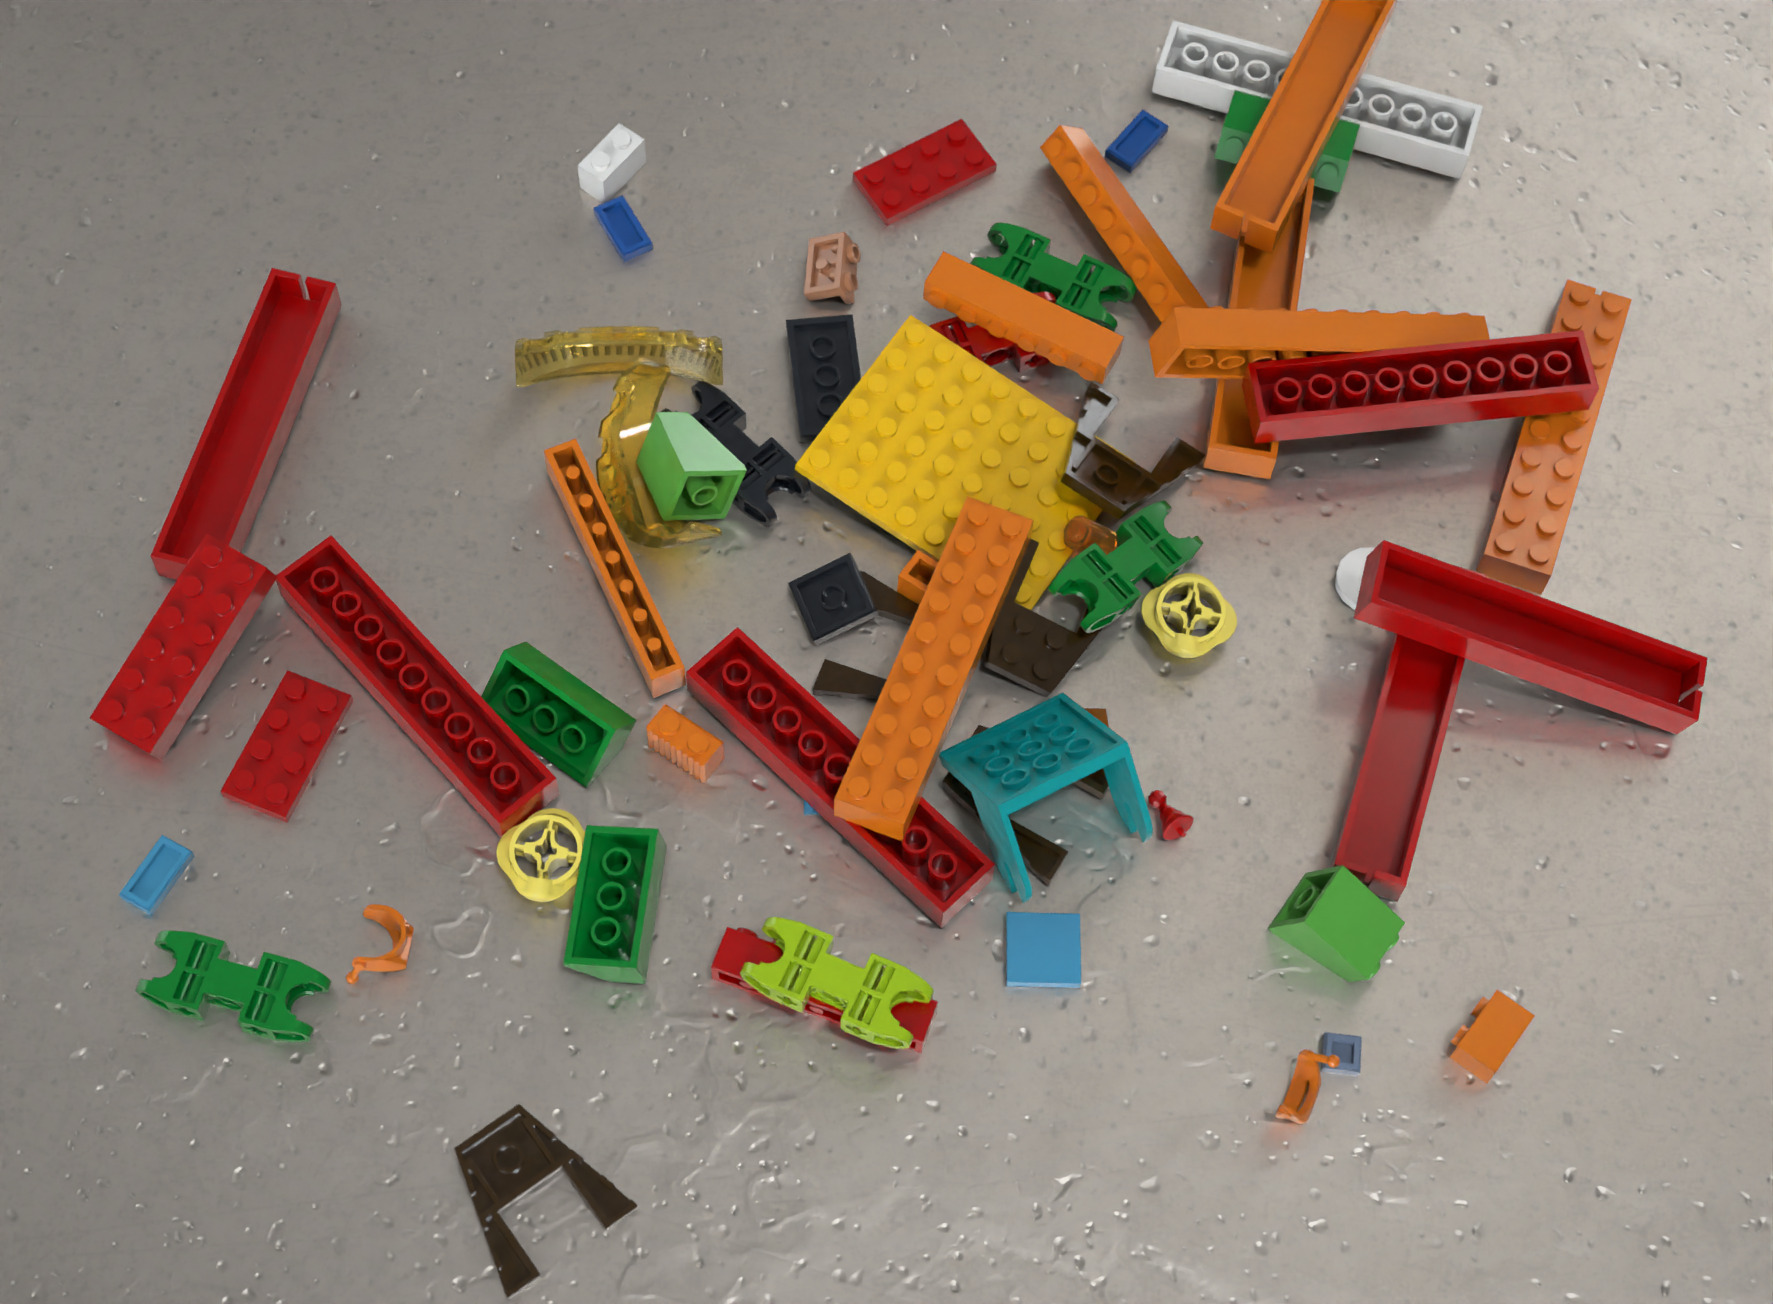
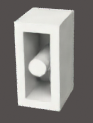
M619 123L578 164L580 188L602 203L610 201L646 163L645 139Z

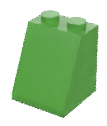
M656 412L636 460L663 521L725 519L747 471L745 465L688 412Z
M1341 865L1305 873L1268 929L1347 982L1368 980L1378 972L1381 966L1380 960L1385 952L1394 947L1398 942V933L1405 922L1347 868Z

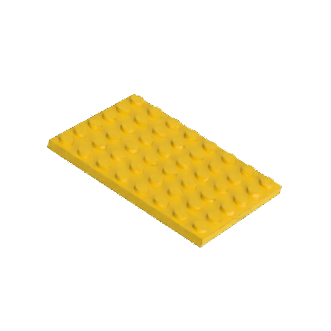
M911 314L795 465L797 472L914 550L923 552L939 562L967 496L1034 520L1031 539L1039 542V545L1014 601L1031 611L1103 512L1100 507L1060 482L1076 423Z

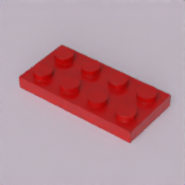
M961 118L853 172V182L884 224L889 226L996 172L997 164Z
M287 670L220 790L222 797L288 823L353 703L352 695Z

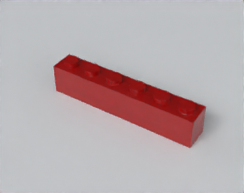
M727 927L711 965L712 979L769 999L749 985L741 977L740 972L743 965L747 962L760 965L761 962L774 963L782 957L784 952L776 945V940L769 942L760 939L755 932L746 928L739 927L735 930ZM813 997L809 998L803 1012L837 1024L841 1023V1017L844 1013L843 1010ZM933 997L929 1003L916 1000L913 1003L901 1002L891 1009L893 1017L900 1022L899 1026L908 1030L914 1037L907 1049L921 1054L937 1013L938 1001L933 1000Z

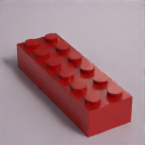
M206 533L89 718L149 754L163 760L276 581L277 576L267 567Z

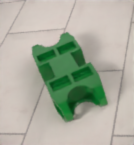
M1000 222L993 224L987 234L990 242L998 247V251L1003 255L994 258L987 256L986 259L975 257L970 262V264L1031 293L1050 292L1054 294L1057 300L1056 305L1113 332L1116 330L1118 323L1111 314L1106 312L1107 309L1101 304L1110 301L1117 303L1118 300L1130 302L1137 292L1133 281L1113 266L1085 254L1078 265L1075 266L1049 254L1051 239L1026 228Z
M1165 500L1144 507L1124 521L1112 537V540L1118 546L1115 550L1106 555L1096 542L1072 558L1048 587V591L1054 597L1060 594L1062 596L1075 594L1085 600L1089 611L1088 615L1081 621L1080 626L1086 633H1091L1110 625L1129 611L1142 594L1134 586L1145 577L1155 587L1165 584L1184 569L1204 544L1198 536L1193 538L1189 536L1177 538L1166 530L1164 519L1171 512L1172 507Z
M160 931L157 934L154 944L158 948L172 953V958L176 959V966L167 976L153 977L152 980L140 979L135 989L140 996L169 1012L202 1021L206 1017L210 1004L240 1012L237 1022L243 1032L276 1041L308 1042L311 1040L314 1028L302 1021L296 1020L297 1016L291 1013V1008L294 1002L302 996L314 995L315 992L328 993L332 981L327 976L297 960L263 952L257 969L227 960L231 952L225 941L193 932Z

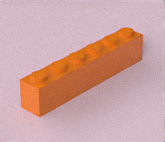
M942 252L925 280L923 299L928 301L933 307L945 309L956 314L964 322L977 324L987 329L996 337H1004L1015 342L1025 351H1034L1046 357L1054 365L1064 366L1077 372L1086 380H1094L1103 384L1120 355L1124 336L947 252Z

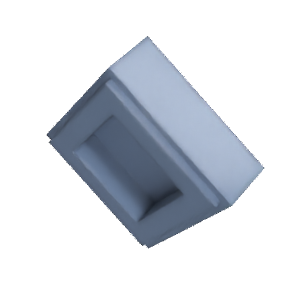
M1324 1032L1322 1036V1055H1336L1340 1059V1064L1336 1068H1331L1328 1064L1321 1063V1072L1358 1076L1361 1068L1362 1036Z

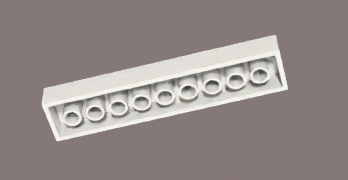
M1173 20L1156 68L1152 93L1227 114L1235 90L1271 99L1294 53ZM1363 73L1340 119L1360 124L1353 147L1355 150L1461 179L1483 106Z

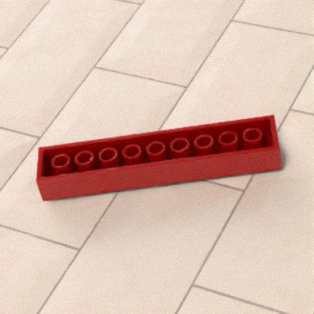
M1583 330L1253 362L1247 364L1242 382L1254 443L1589 410L1599 390Z
M332 535L276 575L277 586L285 601L500 837L509 829L526 821L532 814L542 810L560 796L557 778Z
M739 627L734 629L686 671L687 690L940 928H943L992 881L995 863L922 796L903 841L834 816V798L860 739Z

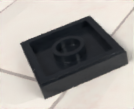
M851 553L788 583L816 646L879 615Z

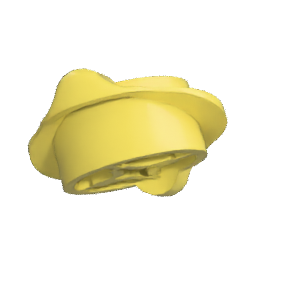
M1183 573L1172 577L1165 584L1148 592L1141 605V615L1147 627L1156 634L1166 650L1182 658H1196L1206 654L1213 647L1227 641L1233 635L1237 626V616L1230 603L1223 598L1220 591L1209 579L1195 573ZM1175 594L1187 595L1183 601H1172L1171 604L1164 603L1166 599ZM1199 598L1206 600L1212 608L1205 607ZM1189 604H1191L1190 612L1193 619L1187 627L1188 618L1185 611H1187ZM1166 622L1174 624L1179 633L1172 631ZM1207 627L1215 628L1212 632L1202 637L1191 635L1193 630L1196 629L1206 630Z
M557 808L540 810L532 814L526 821L509 829L501 837L496 852L498 863L504 873L509 876L518 892L524 897L537 902L555 900L577 885L585 831L579 821L565 810ZM544 830L542 837L538 841L525 842V845H522L529 836ZM557 832L568 834L575 841L577 853L569 852L568 848L558 844ZM551 843L554 855H549L544 867L541 854H546ZM518 856L526 857L527 861L537 864V878L526 875L519 868ZM570 864H573L570 870L563 876L554 880L551 879L553 872L557 868L569 867Z

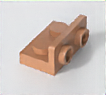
M845 232L809 239L804 295L809 301L840 296L847 305L854 303L855 291L858 289L857 263L860 262L861 254L858 245L853 243Z

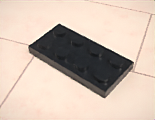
M853 314L786 320L800 442L814 441L861 380Z

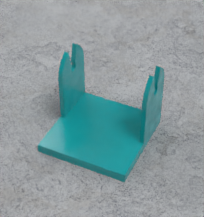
M1060 693L978 733L939 754L942 766L972 792L997 868L1011 893L1018 891L1022 903L1031 899L1032 888L1008 816L1009 814L1103 768L1115 806L1130 833L1138 830L1142 843L1152 837L1153 827L1128 742L1064 693Z

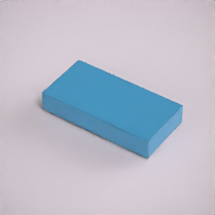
M161 835L119 893V896L122 900L152 916L195 857L193 852Z

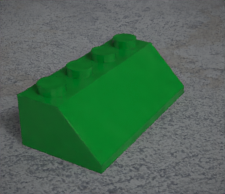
M1239 90L1234 91L1214 158L1235 164L1238 163L1271 99ZM1339 119L1310 178L1315 179L1314 186L1340 193L1360 124Z
M526 641L503 650L481 696L525 744L586 788L597 779L622 750L637 721Z
M586 825L563 962L565 967L609 982L646 984L667 849L659 829Z

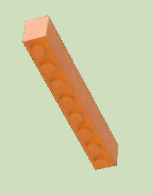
M1059 125L1040 146V149L1159 320L1163 322L1173 308L1182 305H1189L1192 308H1209L1084 129Z
M576 438L544 450L548 475L652 697L655 698L685 686V667Z

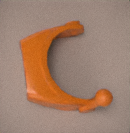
M370 904L363 909L362 914L365 918L380 923L388 930L393 941V949L379 957H354L352 960L354 968L346 975V981L349 984L358 982L360 971L392 972L406 969L414 928L404 920V916L397 910L380 904Z
M1308 1049L1301 1051L1298 1055L1295 1072L1283 1104L1279 1105L1276 1117L1284 1120L1288 1119L1299 1124L1307 1123L1321 1087L1318 1062L1326 1063L1331 1068H1336L1340 1064L1339 1057L1336 1055L1325 1056L1316 1054ZM1307 1085H1308V1086H1309V1090H1308V1093H1307L1306 1100H1305L1303 1106L1301 1107V1109L1298 1111V1109L1300 1108V1106H1301V1104H1302V1102H1303V1099H1304V1096H1305V1092H1306V1087H1307Z

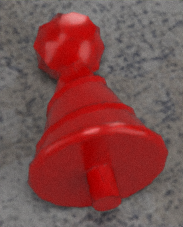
M1152 791L1148 796V803L1152 808L1159 809L1163 838L1165 840H1173L1178 837H1185L1187 835L1186 832L1193 824V817L1166 804L1167 796L1163 791Z

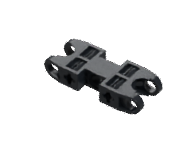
M703 380L698 381L692 386V393L701 406L697 412L691 415L741 461L747 469L732 503L756 522L764 526H770L777 520V514L769 504L768 496L775 491H786L791 495L795 493L800 497H805L812 490L809 479L795 470L797 461L773 437L769 438L761 446H758L743 432L746 429V412L723 391ZM664 408V409H663L662 411H660V412H672V411L669 410V409H667V408Z

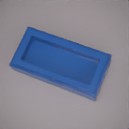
M1142 109L1105 150L1104 157L1131 173L1165 136L1169 126Z
M623 195L594 207V215L623 262L653 250L652 241Z

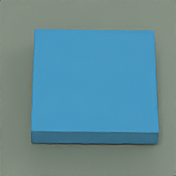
M1007 912L1006 986L1080 988V914Z

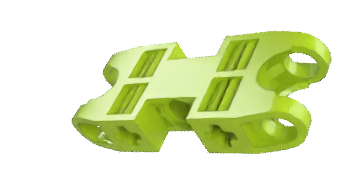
M769 917L765 920L762 931L770 938L776 940V945L782 949L784 954L774 963L761 962L760 965L749 962L745 963L740 975L749 985L769 999L801 1013L809 998L813 997L844 1011L840 1023L841 1030L873 1044L896 1049L909 1048L914 1037L908 1030L899 1026L900 1022L893 1017L891 1009L901 1002L913 1003L916 1000L929 1003L934 990L924 979L905 966L874 953H871L863 969L830 954L833 949L834 936L794 920L779 917Z

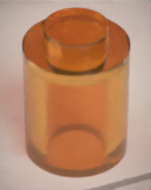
M1076 516L1065 526L1063 539L1065 545L1070 549L1081 553L1095 542L1106 555L1116 549L1117 535L1115 531L1085 516Z

